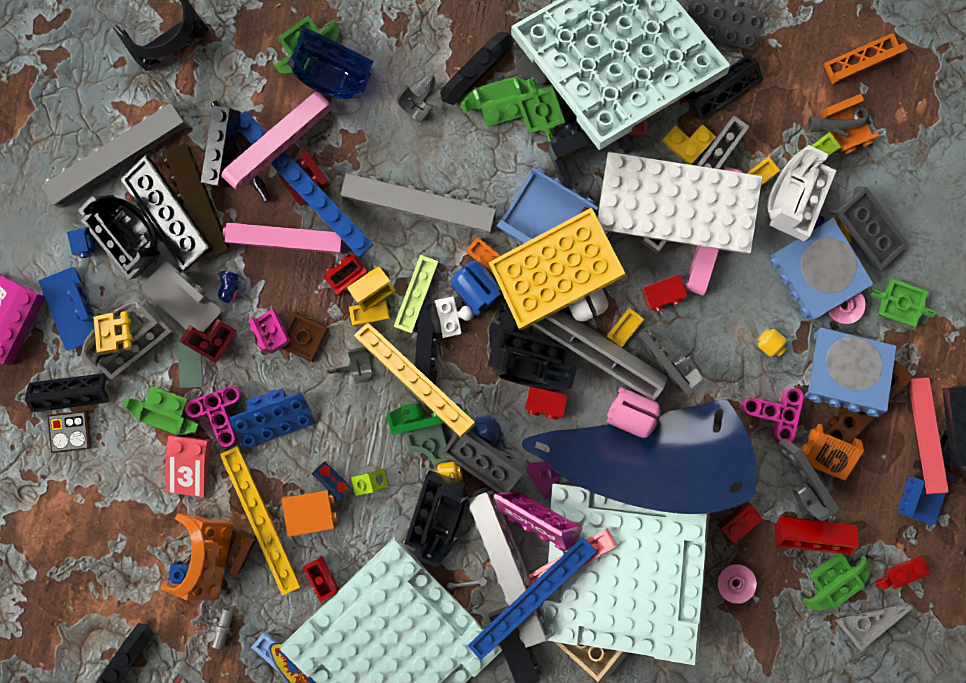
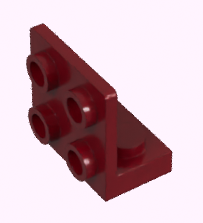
M306 150L300 153L302 159L296 162L298 166L322 191L331 185L309 153ZM279 174L278 177L299 206L307 203Z

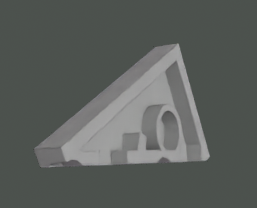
M908 603L839 618L835 622L857 649L862 651L913 608Z

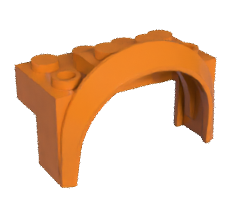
M178 513L175 519L186 526L191 538L190 566L181 584H178V586L162 584V590L187 601L219 600L234 523L226 520L207 519L196 514Z

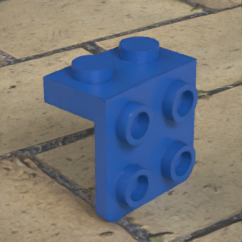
M909 477L905 484L897 513L929 525H934L946 493L926 494L925 481Z

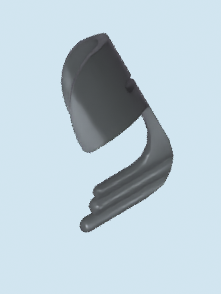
M434 75L430 76L427 87L420 97L416 96L407 85L397 96V104L418 122L422 121L433 108V106L424 103L423 100L436 84ZM408 98L413 100L418 106H420L424 110H420L417 106L412 110L414 104Z
M363 347L347 350L351 362L350 366L326 370L327 374L351 370L353 372L354 384L373 379L367 349ZM356 356L358 357L359 365L365 364V366L360 367L361 376H359Z

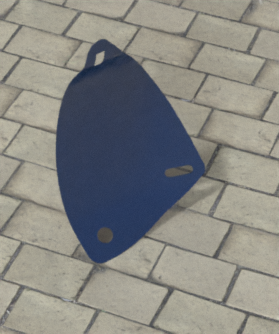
M724 399L661 413L659 419H657L654 431L645 438L607 424L579 429L550 431L527 437L522 441L524 450L541 458L555 472L568 481L600 496L640 508L678 514L713 513L749 501L756 491L757 465L752 444L738 414L730 403ZM721 409L723 411L721 429L719 432H714L715 413ZM536 442L549 446L550 451L545 452L535 448ZM741 481L743 483L742 489L737 493H731V486L735 482Z

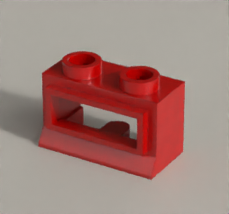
M355 254L345 255L340 260L342 262L337 267L333 265L325 271L327 274L324 276L325 280L338 296H341V292L348 286L356 282L363 275L368 274L367 269ZM354 261L359 268L335 285L331 277Z

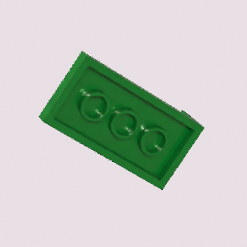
M406 404L387 414L391 436L444 422L435 413L431 414L432 417L425 418L422 404ZM459 406V408L465 414L468 415L467 409H463L462 406ZM406 408L410 410L409 414L405 413Z

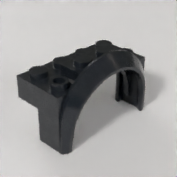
M179 0L183 8L182 21L144 46L135 44L126 30L122 31L118 25L114 26V31L133 59L145 71L155 69L159 65L158 63L170 59L179 49L187 48L191 41L203 37L206 31L209 30L189 0Z
M577 117L567 122L546 148L562 182L571 179L562 157L593 143L586 132L580 129L581 126L577 122ZM627 134L617 139L624 154L634 150Z
M114 195L91 196L78 210L82 216L85 215L81 220L82 223L128 280L138 278L161 255L157 250L158 242L151 222L137 207L128 201ZM123 210L124 212L115 220V217ZM116 225L126 233V235L130 238L135 248L132 247V245L128 242V240L124 237V235L120 232Z
M496 328L487 366L493 367V371L499 378L529 387L564 390L572 388L577 367L567 365L571 349L565 345L503 328ZM516 353L528 355V356H531V357L519 355V354H516ZM544 363L543 373H542V376L540 377V372H541L542 364Z
M966 385L942 388L951 466H966Z
M429 470L425 476L404 544L421 550L417 557L418 561L438 567L448 556L458 538L467 514L469 497L466 489H464L466 483ZM441 498L436 516L434 518L439 499ZM434 529L440 530V531L445 532V533H447V534H446V535L441 534V533H439V532L434 531Z

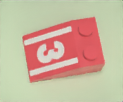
M179 435L168 436L166 449L167 493L205 497L212 440Z

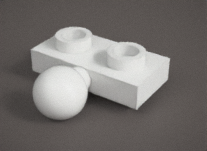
M454 296L435 300L443 338L462 334L459 319L462 318L465 321L473 319L475 313L469 306H463L458 311Z

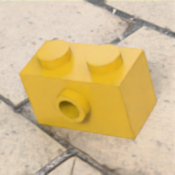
M379 266L347 287L363 312L396 291Z

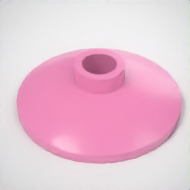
M860 292L844 301L846 303L845 309L839 304L828 311L832 319L839 323H853L859 320L865 311L864 296Z
M733 564L723 569L717 582L720 594L731 603L748 601L754 595L757 584L753 572L740 564ZM737 579L738 585L733 586V580Z

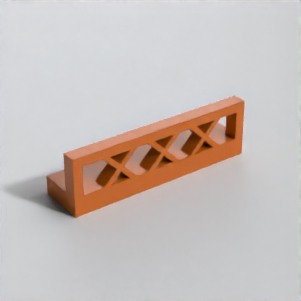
M891 33L824 63L823 66L833 85L895 58L908 49L905 42L899 45L894 33ZM890 39L893 48L888 50L882 49L884 41ZM869 48L877 51L876 55L870 58L864 56ZM850 56L860 58L857 64H847ZM835 63L841 65V71L834 74L830 65Z

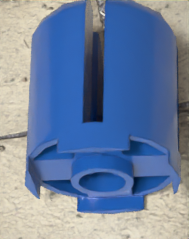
M476 260L466 263L464 268H460L451 280L453 290L477 317L480 311L484 313L495 304L500 293L503 295L497 280L481 262Z

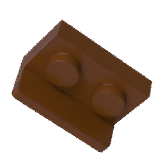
M242 529L238 532L227 556L226 566L231 568L229 573L237 576L242 572L257 540L255 535Z

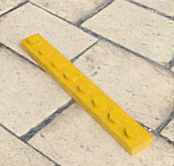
M369 323L364 325L354 335L370 353L460 438L475 426V422Z
M237 446L221 453L222 461L282 596L300 588V582L240 447Z

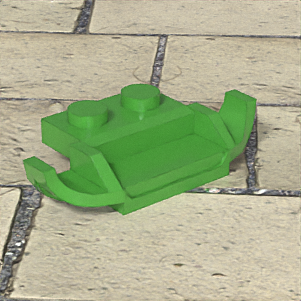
M305 17L277 38L288 52V55L276 63L274 67L279 73L302 71L332 49L340 32L339 26L333 21L325 29L319 31L310 17Z
M512 77L476 87L462 101L463 113L482 108L487 127L522 117L517 96L528 93L530 88L527 80Z
M155 386L150 387L145 402L126 397L123 407L127 408L139 422L175 435L193 434L196 432L199 424L194 420L183 417L189 401L188 398Z
M837 553L808 574L818 589L815 590L817 594L815 597L803 599L805 605L813 610L835 609L864 588V583L867 581L871 571L870 563L863 555L861 563L855 567L852 564L849 565L843 554Z

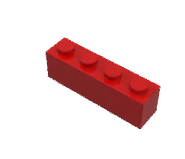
M789 516L779 517L775 524L776 547L853 555L859 547L857 525L831 523L826 520L813 521L808 518L795 519Z

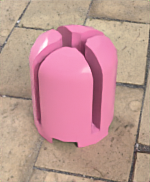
M620 387L618 397L615 398L607 415L606 423L638 437H648L654 431L657 419L660 417L659 404Z

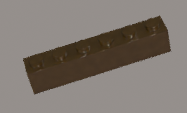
M183 143L165 150L164 154L166 157L164 162L167 168H170L172 171L171 180L175 186H178L180 191L178 197L182 204H185L188 213L212 246L203 257L206 256V258L211 260L231 252L229 244L225 242L223 237V228L205 183H201V173L190 146Z

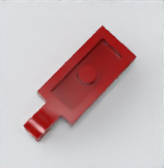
M917 556L885 570L887 576L879 578L875 582L877 587L882 590L890 586L897 589L930 575L923 556Z

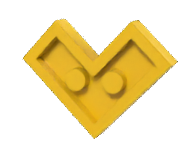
M702 124L689 138L675 125L662 139V142L684 162L691 165L716 136Z

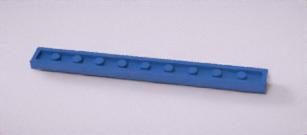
M246 110L240 115L238 130L253 145L267 132ZM285 151L270 163L359 258L374 246Z

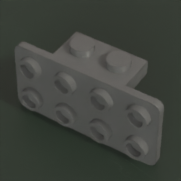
M691 0L687 12L710 41L747 50L756 49L766 19L764 12L748 9L747 4H744L745 2L742 0Z

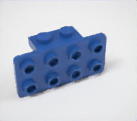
M281 388L248 400L247 411L230 417V423L242 447L249 448L313 425L315 419L303 393L298 392L286 397L284 389Z

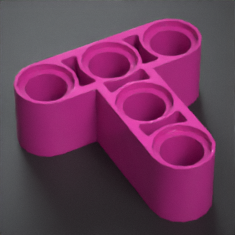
M226 387L187 403L185 409L190 417H201L208 414L217 441L221 446L228 447L237 443L238 437L230 423V417L232 416L228 406L242 400L243 391L239 387ZM232 389L237 394L234 400L229 398V392ZM214 396L219 401L216 407L211 404V399ZM196 403L200 406L198 414L193 411V406ZM220 414L225 417L223 425H220L217 421ZM225 433L231 434L232 440L230 443L224 440Z
M787 388L782 392L779 404L756 398H745L740 403V409L746 415L775 421L773 429L774 439L778 442L781 441L780 433L785 429L787 431L785 439L792 442L796 434L804 395L797 388ZM791 392H794L796 395V399L793 402L789 400ZM750 401L755 405L754 410L751 412L747 409V404ZM768 406H771L773 408V413L771 416H768L766 414V408ZM789 410L792 417L787 421L784 415Z

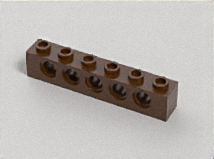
M894 361L889 402L914 377L898 361ZM841 407V412L827 422L828 426L823 430V433L831 436L832 432L836 431L838 439L850 443L875 417L869 416L865 412L860 414L859 412H851L848 408ZM847 417L851 420L849 427H846L844 423Z

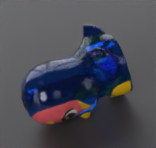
M221 271L217 274L222 282L218 291V298L224 303H232L239 291L237 283L241 280L242 276L228 271Z

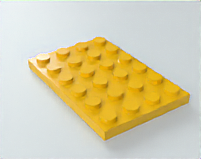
M592 208L489 262L520 330L626 276Z

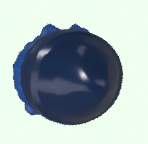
M476 417L474 421L475 426L470 431L492 447H497L503 435L499 423L493 417Z

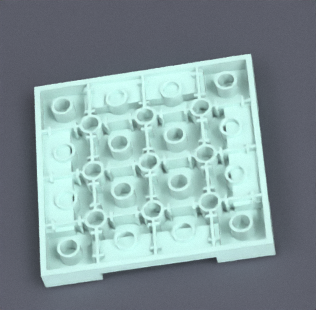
M557 0L516 23L511 29L512 37L531 62L537 63L577 116V122L598 150L631 132L633 126L690 92H698L725 76L730 68V64L677 0Z
M554 483L552 485L551 510L583 528L578 540L582 536L588 540L608 528L618 546L579 568L542 603L543 612L553 634L547 641L571 645L582 644L695 665L698 661L709 513L678 514L655 511L600 496L578 485ZM550 541L548 563L567 551L557 549L555 544Z
M394 537L338 590L337 594L333 595L281 645L280 650L307 677L310 676L316 683H466L472 676L475 677L502 651V648L498 644L482 660L473 653L467 645L484 628Z

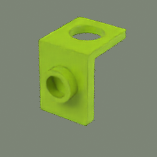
M384 468L351 477L356 496L373 493L389 487ZM377 475H380L382 478L381 485H378L376 482Z

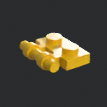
M121 312V319H116L113 313L94 317L96 349L99 355L119 351L118 344L121 343L124 345V350L132 349L133 335L130 334V326L132 324L128 312ZM122 327V335H117V328Z

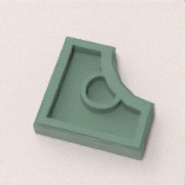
M442 424L404 433L409 451L424 453L430 458L433 465L451 460L442 454L447 445Z

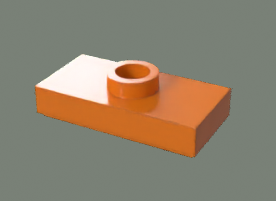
M477 237L465 252L476 261L481 262L493 274L489 262L500 257V255Z

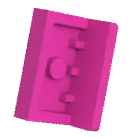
M275 309L269 310L259 318H249L250 329L258 339L257 344L262 351L273 354L291 342Z

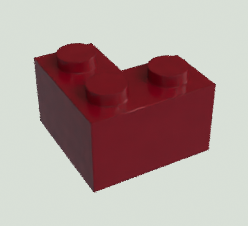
M216 319L207 334L189 325L179 341L216 363L237 330Z

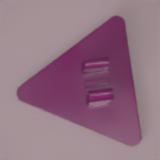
M529 462L526 468L528 474L544 499H548L552 492V485L557 482L560 475L546 462Z

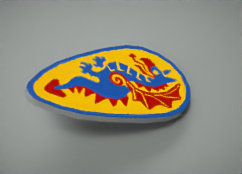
M272 643L269 645L270 658L287 683H316L310 676L307 677L280 650L283 643Z

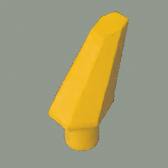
M831 217L836 221L848 243L852 242L850 232L838 217Z

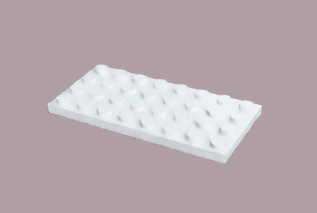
M608 152L597 219L602 229L608 232L750 254L762 176Z

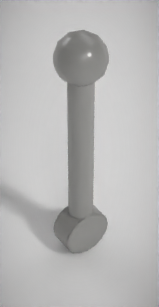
M480 578L477 581L456 584L449 582L447 589L452 590L455 587L477 584L484 586L487 581L485 578Z

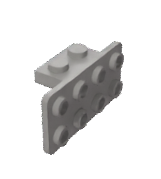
M164 262L142 286V291L183 328L187 329L191 325L204 333L221 314L222 310L204 294L206 291L198 284L195 286L190 282L191 278L183 271L180 273L169 262Z

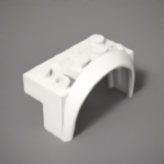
M808 145L786 164L778 176L768 199L767 208L771 219L770 226L802 241L807 240L811 236L836 170L822 164L828 156L827 153ZM791 176H795L803 180L804 183L792 178ZM804 188H805L804 194H803V196H802V199H801V201H800V204H799V206H798V209H797V211H796V213H795L796 206H797L798 201H799V199H800V196H801V194H802V192H803V190H804Z

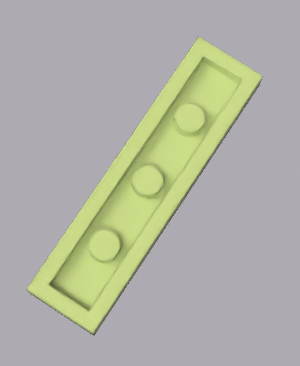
M420 255L394 327L409 333L413 332L438 261Z

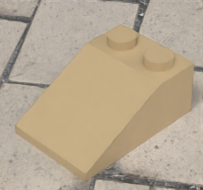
M555 642L599 683H605L628 654L624 651L582 644L571 645Z

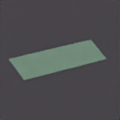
M177 322L180 388L202 387L201 354L179 341L186 329Z

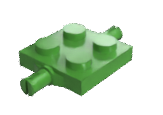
M530 78L527 80L530 91L518 95L517 101L529 133L545 131L548 141H551V139L555 138L552 128L565 123L566 118L555 87L551 85L545 88H538L535 78Z
M892 278L889 279L884 292L875 288L871 291V296L881 299V305L877 313L879 316L913 328L917 326L922 314L931 318L935 316L936 310L925 307L928 291Z

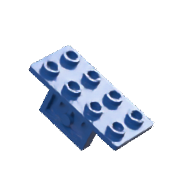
M70 267L39 280L40 287L67 351L82 346L95 328V315L75 267Z

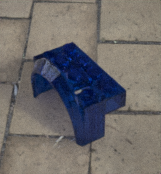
M303 26L286 64L290 66L296 78L311 89L333 98L352 99L364 93L371 76L369 72L374 61ZM315 57H317V58H319V59H321V60H323V61H325V62H327V63H329V64H331V65H333V66H335V67H338V68H340L341 70H338V69H336V68H333V67H331V66H329V65H327V64L321 62L320 60L316 59ZM309 58V61H308V63H307V65H306V68H305V70H304V66H305V64H306V62H307V59ZM345 75H346V79H345V82H344V84H343V87L340 88V86H341V84H342V81H343V79H344V77H345Z

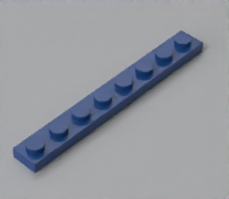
M582 536L467 646L482 660L593 556L597 550Z

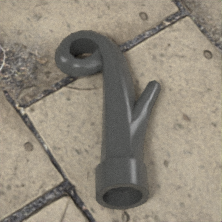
M862 106L854 108L852 113L854 120L826 119L819 116H810L807 124L808 131H827L848 138L849 134L843 130L864 126L869 120V111ZM858 112L862 113V119L858 116Z

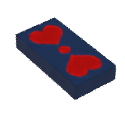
M325 461L312 473L339 501L352 488Z

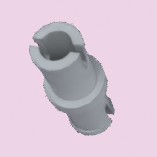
M222 608L219 623L215 626L216 633L211 645L213 648L224 649L227 633H230L231 630L230 623L234 610Z

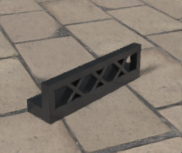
M746 55L731 65L725 76L698 92L692 91L687 94L685 99L687 103L694 107L698 119L702 121L762 81L763 76L758 61ZM755 71L756 77L748 81L750 73ZM741 82L739 88L732 91L734 84ZM724 92L723 99L719 102L716 101L718 95ZM705 103H709L707 110L701 112L700 107Z
M101 373L28 383L25 402L31 412L108 403L109 396L105 390L106 375ZM99 381V385L90 386L92 382ZM76 383L81 384L77 388H70ZM60 385L62 386V387L59 388L58 390L52 391V389H53L54 387L60 386ZM43 388L40 392L33 393L34 389Z

